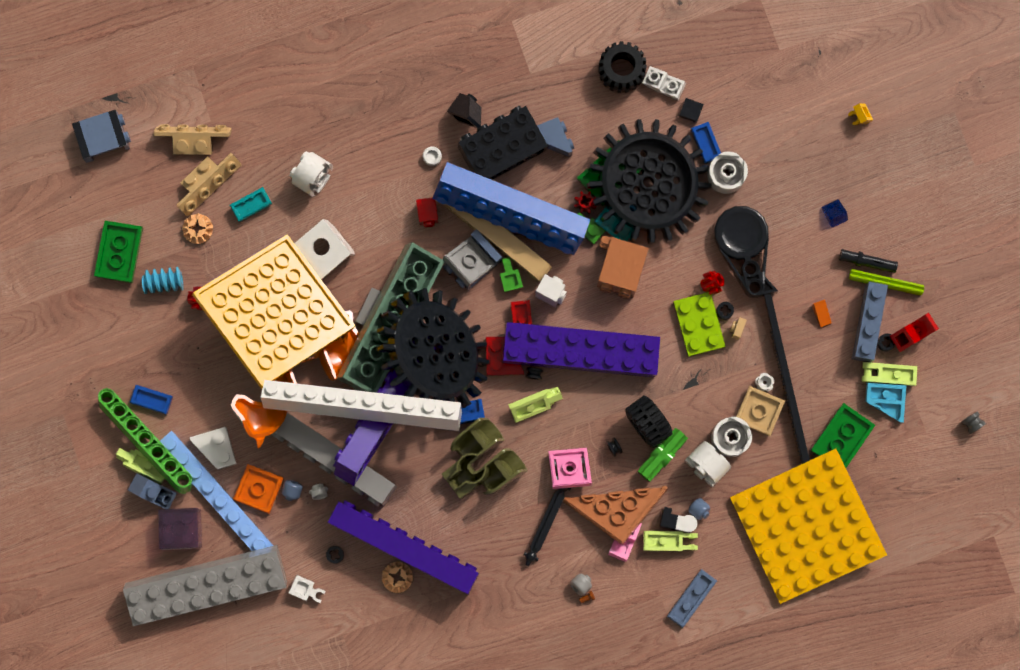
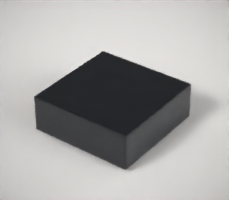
M686 98L679 117L697 123L704 104Z

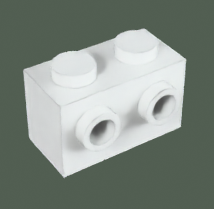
M545 274L536 290L535 297L556 308L557 304L561 305L566 297L567 291H565L564 281L556 276L551 278Z

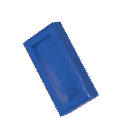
M709 122L691 128L698 149L703 151L701 157L704 164L711 162L716 156L721 154Z
M135 385L130 403L167 415L173 396Z

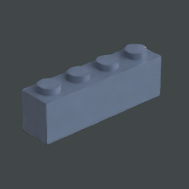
M868 282L865 285L852 354L853 360L872 362L875 359L888 285Z

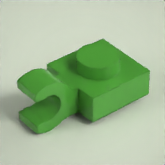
M592 217L585 238L594 245L606 230L599 226Z
M509 257L502 259L505 272L500 273L504 293L523 288L519 270L512 269Z

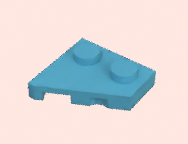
M867 383L865 402L895 420L904 423L906 385Z

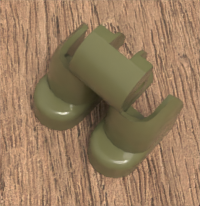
M478 418L462 431L451 444V451H456L461 458L443 472L442 475L460 499L472 493L480 485H483L486 489V492H483L485 495L494 494L528 471L520 457L510 448L503 449L481 469L474 470L472 465L480 457L504 441L501 432L488 418Z

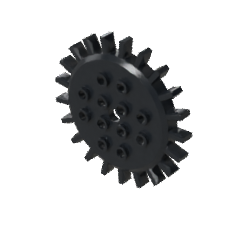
M637 119L634 125L636 133L630 135L627 127L621 124L618 127V131L623 138L621 141L617 142L609 133L603 138L612 148L609 153L599 147L593 151L597 157L602 158L604 161L602 166L590 164L587 168L590 172L600 174V181H591L587 184V189L600 188L602 194L601 197L595 198L591 205L606 204L609 211L605 212L600 220L602 222L607 221L614 215L619 220L614 229L615 234L621 232L624 226L627 225L632 228L630 241H636L639 237V231L642 230L647 231L648 244H653L656 238L655 231L661 230L663 238L666 242L672 240L670 226L675 225L682 235L688 231L686 225L681 220L684 216H687L695 223L700 220V216L691 210L693 204L700 207L708 205V201L697 197L698 190L705 191L711 188V183L698 182V174L707 172L709 165L695 166L693 159L698 158L703 151L702 149H697L691 154L688 153L684 147L690 142V135L683 137L680 143L674 140L672 137L676 132V125H672L667 130L666 135L659 133L660 123L659 120L655 119L651 125V132H644L642 120ZM644 151L646 153V157H642L640 155V152ZM658 156H663L664 161H660ZM623 165L624 171H621L618 166ZM637 169H642V175L637 174ZM655 174H659L661 178L659 180L656 179ZM644 178L652 180V187H646L643 184ZM673 178L678 179V184L673 182ZM615 183H619L621 188L617 189ZM637 187L639 189V193H635L633 191V188ZM652 192L657 193L656 198L651 195ZM670 196L675 198V202L670 201ZM630 205L635 206L636 210L631 211ZM648 210H652L654 215L650 216Z
M423 288L417 291L418 303L411 290L403 294L408 308L398 298L390 304L399 315L396 316L390 310L382 314V317L392 326L391 328L383 326L377 329L378 334L388 337V344L385 343L377 347V351L382 353L388 352L391 360L384 363L381 368L382 370L394 368L397 377L391 381L390 385L394 387L403 383L407 387L403 396L413 397L416 394L419 398L455 402L454 398L456 397L463 409L471 405L465 391L473 398L482 393L473 384V381L481 384L488 379V377L477 371L478 366L484 367L490 364V360L478 357V350L488 346L487 342H476L473 336L481 327L480 325H474L469 328L465 322L471 313L469 309L460 314L454 311L458 299L453 298L447 302V305L442 304L443 291L439 290L433 293V301H429L428 290ZM434 345L439 348L440 354L435 352Z

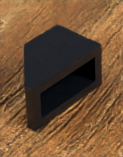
M459 93L447 112L460 123L474 128L481 126L482 107L476 103L477 99L471 94L464 95Z

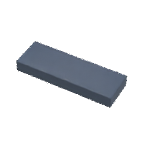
M701 569L667 617L683 628L717 580Z

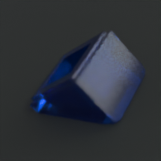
M839 199L821 207L831 227H835L848 220L847 211Z

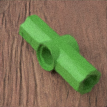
M677 428L672 431L673 434L654 449L649 459L637 471L647 481L650 482L663 467L665 468L675 456L677 450L688 439Z

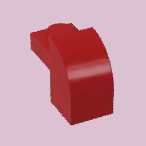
M927 313L890 335L899 352L939 328L931 315Z

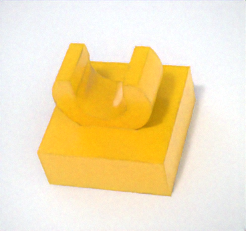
M864 103L853 106L855 111H851L848 114L849 116L857 115V120L852 123L853 125L868 124L873 121Z

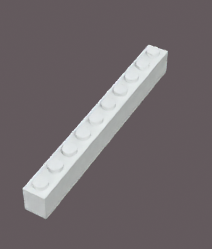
M264 380L261 393L263 408L454 431H459L462 416L460 402Z

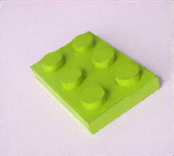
M709 292L673 301L688 357L726 347L712 295Z

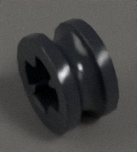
M729 302L720 303L716 309L717 316L722 320L730 319L734 313L733 305ZM724 306H727L730 314L727 313V316H724L720 308L723 309Z
M886 333L878 338L877 346L880 350L886 352L895 347L890 337L891 334ZM884 338L891 340L889 347L882 345Z
M526 368L528 374L525 375V378L542 380V369Z
M615 437L611 442H606L614 457L617 456V453H623Z
M338 546L330 547L326 552L327 560L334 564L340 563L344 558L343 550ZM335 549L339 550L340 558L338 560L337 558L335 560L331 559L332 555L330 552L332 550L334 552Z

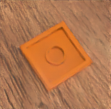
M247 464L233 500L270 514L284 478Z

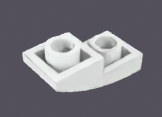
M651 66L642 82L645 86L676 100H679L686 85L685 81L669 76L667 72Z

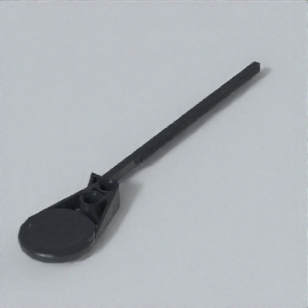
M734 206L725 210L718 217L714 227V240L745 294L750 298L764 296L771 326L770 333L772 335L770 337H773L772 340L774 342L772 344H775L773 347L776 348L773 351H776L775 354L777 356L775 358H778L776 361H779L777 364L780 365L778 368L781 369L779 370L781 372L779 375H782L781 379L783 380L781 382H784L782 386H784V393H786L784 396H787L786 400L788 401L786 403L789 404L787 407H789V414H791L789 417H792L791 421L793 422L791 424L794 425L792 426L794 428L792 431H795L794 435L796 437L794 438H797L795 442H798L796 445H798L797 449H799L797 452H800L798 456H801L799 459L802 460L800 463L803 464L810 461L771 296V294L777 293L778 290L765 277L769 241L768 225L765 218L757 210L747 206ZM764 249L762 269L760 271L758 263L751 260V258L757 256ZM729 257L735 260H744L745 263L740 269V274ZM748 265L752 266L755 270L754 274H748L745 271V267ZM751 284L758 286L759 291L757 293L750 291L749 286Z

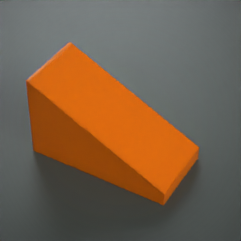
M825 299L814 303L812 308L820 328L832 324Z

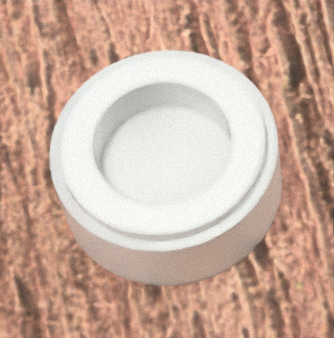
M437 147L426 148L423 152L424 162L428 166H437L442 160L441 151Z

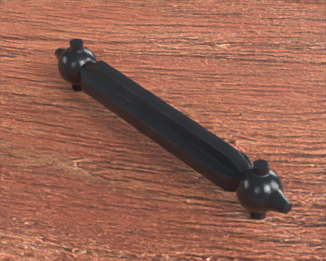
M561 488L554 492L530 544V551L523 554L527 566L534 561H538L539 558H537L536 553L541 550L563 502L564 492L570 491L571 488Z

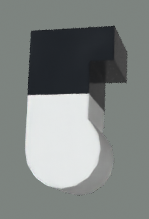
M663 508L659 527L688 533L696 529L697 520L694 516L671 514L672 508Z

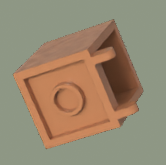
M603 236L600 248L608 251L597 287L605 293L611 294V291L619 293L618 296L621 298H633L649 248L614 237Z

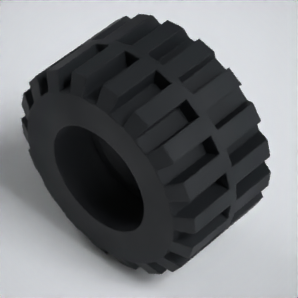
M620 41L618 45L615 42L611 47L608 46L605 52L601 54L598 73H600V80L604 81L603 85L605 87H610L609 90L613 91L616 89L617 93H621L622 90H625V93H627L630 89H636L637 85L642 83V79L645 76L646 57H643L644 53L642 50L638 51V46L632 47L630 42L626 45L624 41ZM618 59H625L632 64L633 72L626 76L618 75L612 70L611 64Z
M643 395L625 409L630 423L650 447L655 448L673 434L669 422L649 397Z

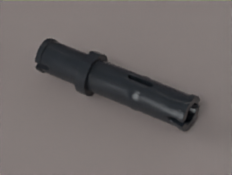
M841 249L839 261L854 263L855 266L863 265L896 273L898 267L897 261L865 255L861 251L857 253Z

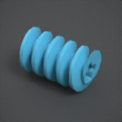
M171 267L168 268L167 273L161 268L160 274H157L156 269H153L152 275L146 270L145 275L142 276L144 294L148 293V289L151 293H155L156 289L159 293H162L163 289L166 292H170L171 286L174 291H177L179 286L182 291L184 290L183 276L179 267H176L174 273Z

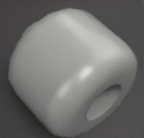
M580 573L570 581V586L578 595L583 596L592 588L591 578Z

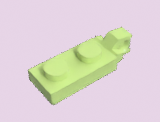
M555 387L542 390L508 405L513 419L517 423L551 409L550 406L554 402L563 398L559 388Z
M119 448L116 458L123 461V466L160 485L162 484L164 477L140 451L135 449V451L130 450V452ZM170 466L166 467L165 469L169 471Z

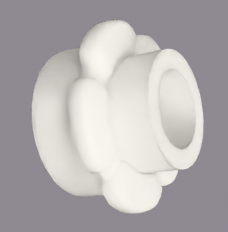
M767 373L760 374L755 380L758 390L763 392L772 390L774 378Z
M316 484L312 486L309 494L312 495L314 500L324 499L327 497L328 488L324 487L323 484Z

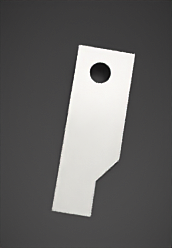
M322 219L294 243L321 280L348 256L355 255L351 246L338 230L325 219ZM324 238L328 241L329 251L325 255L315 253L313 246L317 239Z

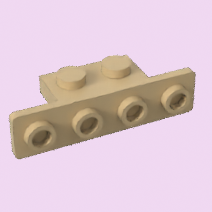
M161 124L155 128L154 136H172L173 154L211 155L212 137H229L232 130L230 127H226V125H217L215 127L197 125L196 127H189L182 124L177 127H170L168 124Z
M232 153L218 166L207 157L180 182L189 193L177 204V207L186 216H189L241 166V163Z

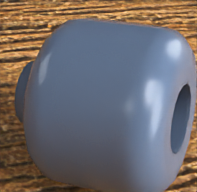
M286 480L281 493L285 496L286 500L299 499L303 486L296 481Z
M698 498L690 505L688 511L696 520L706 519L710 514V506L702 498Z

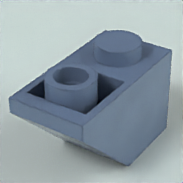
M557 117L537 125L548 144V149L567 157L572 156L574 145L572 140L567 139L565 135L567 129L563 121L560 122Z
M136 473L128 488V491L164 509L170 508L177 494Z

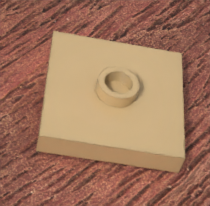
M749 386L736 417L743 419L751 429L771 436L785 400Z

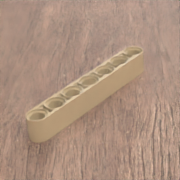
M443 204L473 230L477 229L490 244L506 257H509L511 261L536 281L540 282L544 275L551 270L552 267L549 263L506 228L493 225L487 220L476 218L472 214L458 211L452 206Z

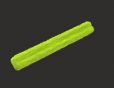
M854 269L849 273V279L866 284L868 282L888 285L889 289L915 295H922L924 292V285Z

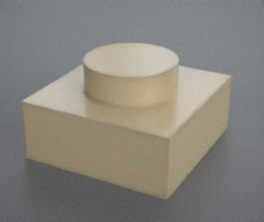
M739 317L737 322L733 321L730 332H733L731 338L736 340L741 338L746 319Z

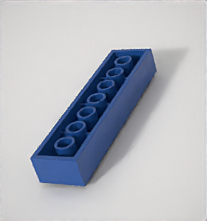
M449 162L445 165L432 198L440 204H447L458 211L467 212L476 218L487 220L493 225L502 226L511 232L522 234L528 239L537 240L548 247H554L566 254L572 255L576 253L583 241L590 219Z

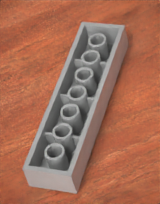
M287 412L284 422L271 435L281 442L284 439L287 440V446L298 453L300 450L303 451V456L312 463L316 461L321 463L319 467L327 473L331 474L332 471L334 472L335 467H333V464L336 461L334 459L341 448ZM366 466L351 489L361 496L364 493L369 496L368 500L376 506L380 504L385 506L397 486ZM335 476L336 479L347 485L348 482Z
M278 545L128 582L125 583L123 592L132 624L137 626L283 589L287 586V579Z

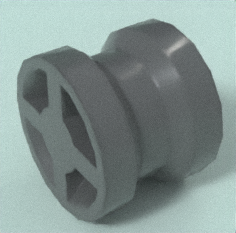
M978 411L961 421L963 425L968 427L969 434L986 425L985 421L980 419Z

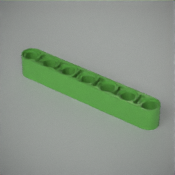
M108 388L102 389L98 394L100 409L178 493H188L192 488V476L113 390ZM106 397L112 399L110 402L102 401ZM117 411H123L124 415L116 416L115 413ZM129 425L137 426L134 430H130L127 427ZM147 438L150 441L147 444H143L140 440ZM155 452H160L163 454L159 458L153 456ZM168 466L175 467V470L170 472L167 471L165 468ZM180 480H186L188 481V484L180 485L178 482Z

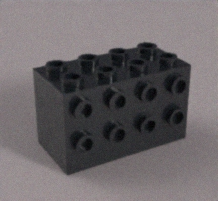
M517 106L510 111L511 113L508 116L501 115L494 119L493 124L489 126L484 124L477 128L475 134L471 135L468 133L460 138L458 149L471 172L494 180L546 151L548 144L526 106L522 108Z

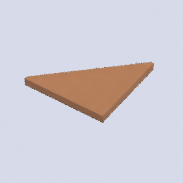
M668 487L608 492V494L582 495L581 497L574 498L565 497L563 502L623 545L666 493Z

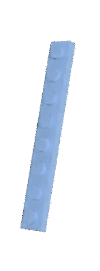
M173 431L160 440L190 473L192 484L251 551L274 546Z

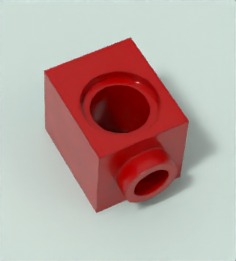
M432 198L417 199L419 224L427 228L435 226V223H439L436 200Z

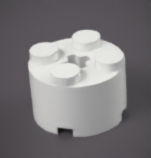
M305 151L300 158L301 162L291 170L289 176L292 178L293 185L313 197L315 196L314 192L319 193L331 176L328 174V171L333 169V165L314 152L309 153Z
M723 152L712 160L707 173L711 188L723 194L738 191L747 177V164L737 153ZM725 170H728L730 176H726Z
M728 417L721 420L714 427L711 434L712 446L719 454L725 457L741 455L749 448L752 442L749 425L738 417ZM733 433L736 440L729 441L727 435Z
M703 441L685 459V462L691 468L696 469L694 473L701 480L705 478L704 480L713 487L729 471L731 465L722 454L719 455L715 451L716 449L711 444Z

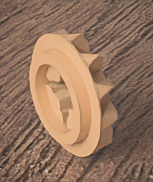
M199 213L190 215L184 220L182 227L183 235L191 243H204L213 233L212 222L207 216ZM198 221L199 226L205 229L199 230L196 234L195 230L191 228L196 227Z
M402 562L388 564L382 573V582L385 588L394 593L406 591L413 581V573L410 567ZM401 569L400 576L405 581L398 580L394 586V578L389 574H397Z

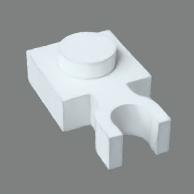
M296 575L288 593L307 601L308 596H311L316 602L321 603V599L316 598V593L322 592L325 594L326 591L320 588L314 589L313 581Z

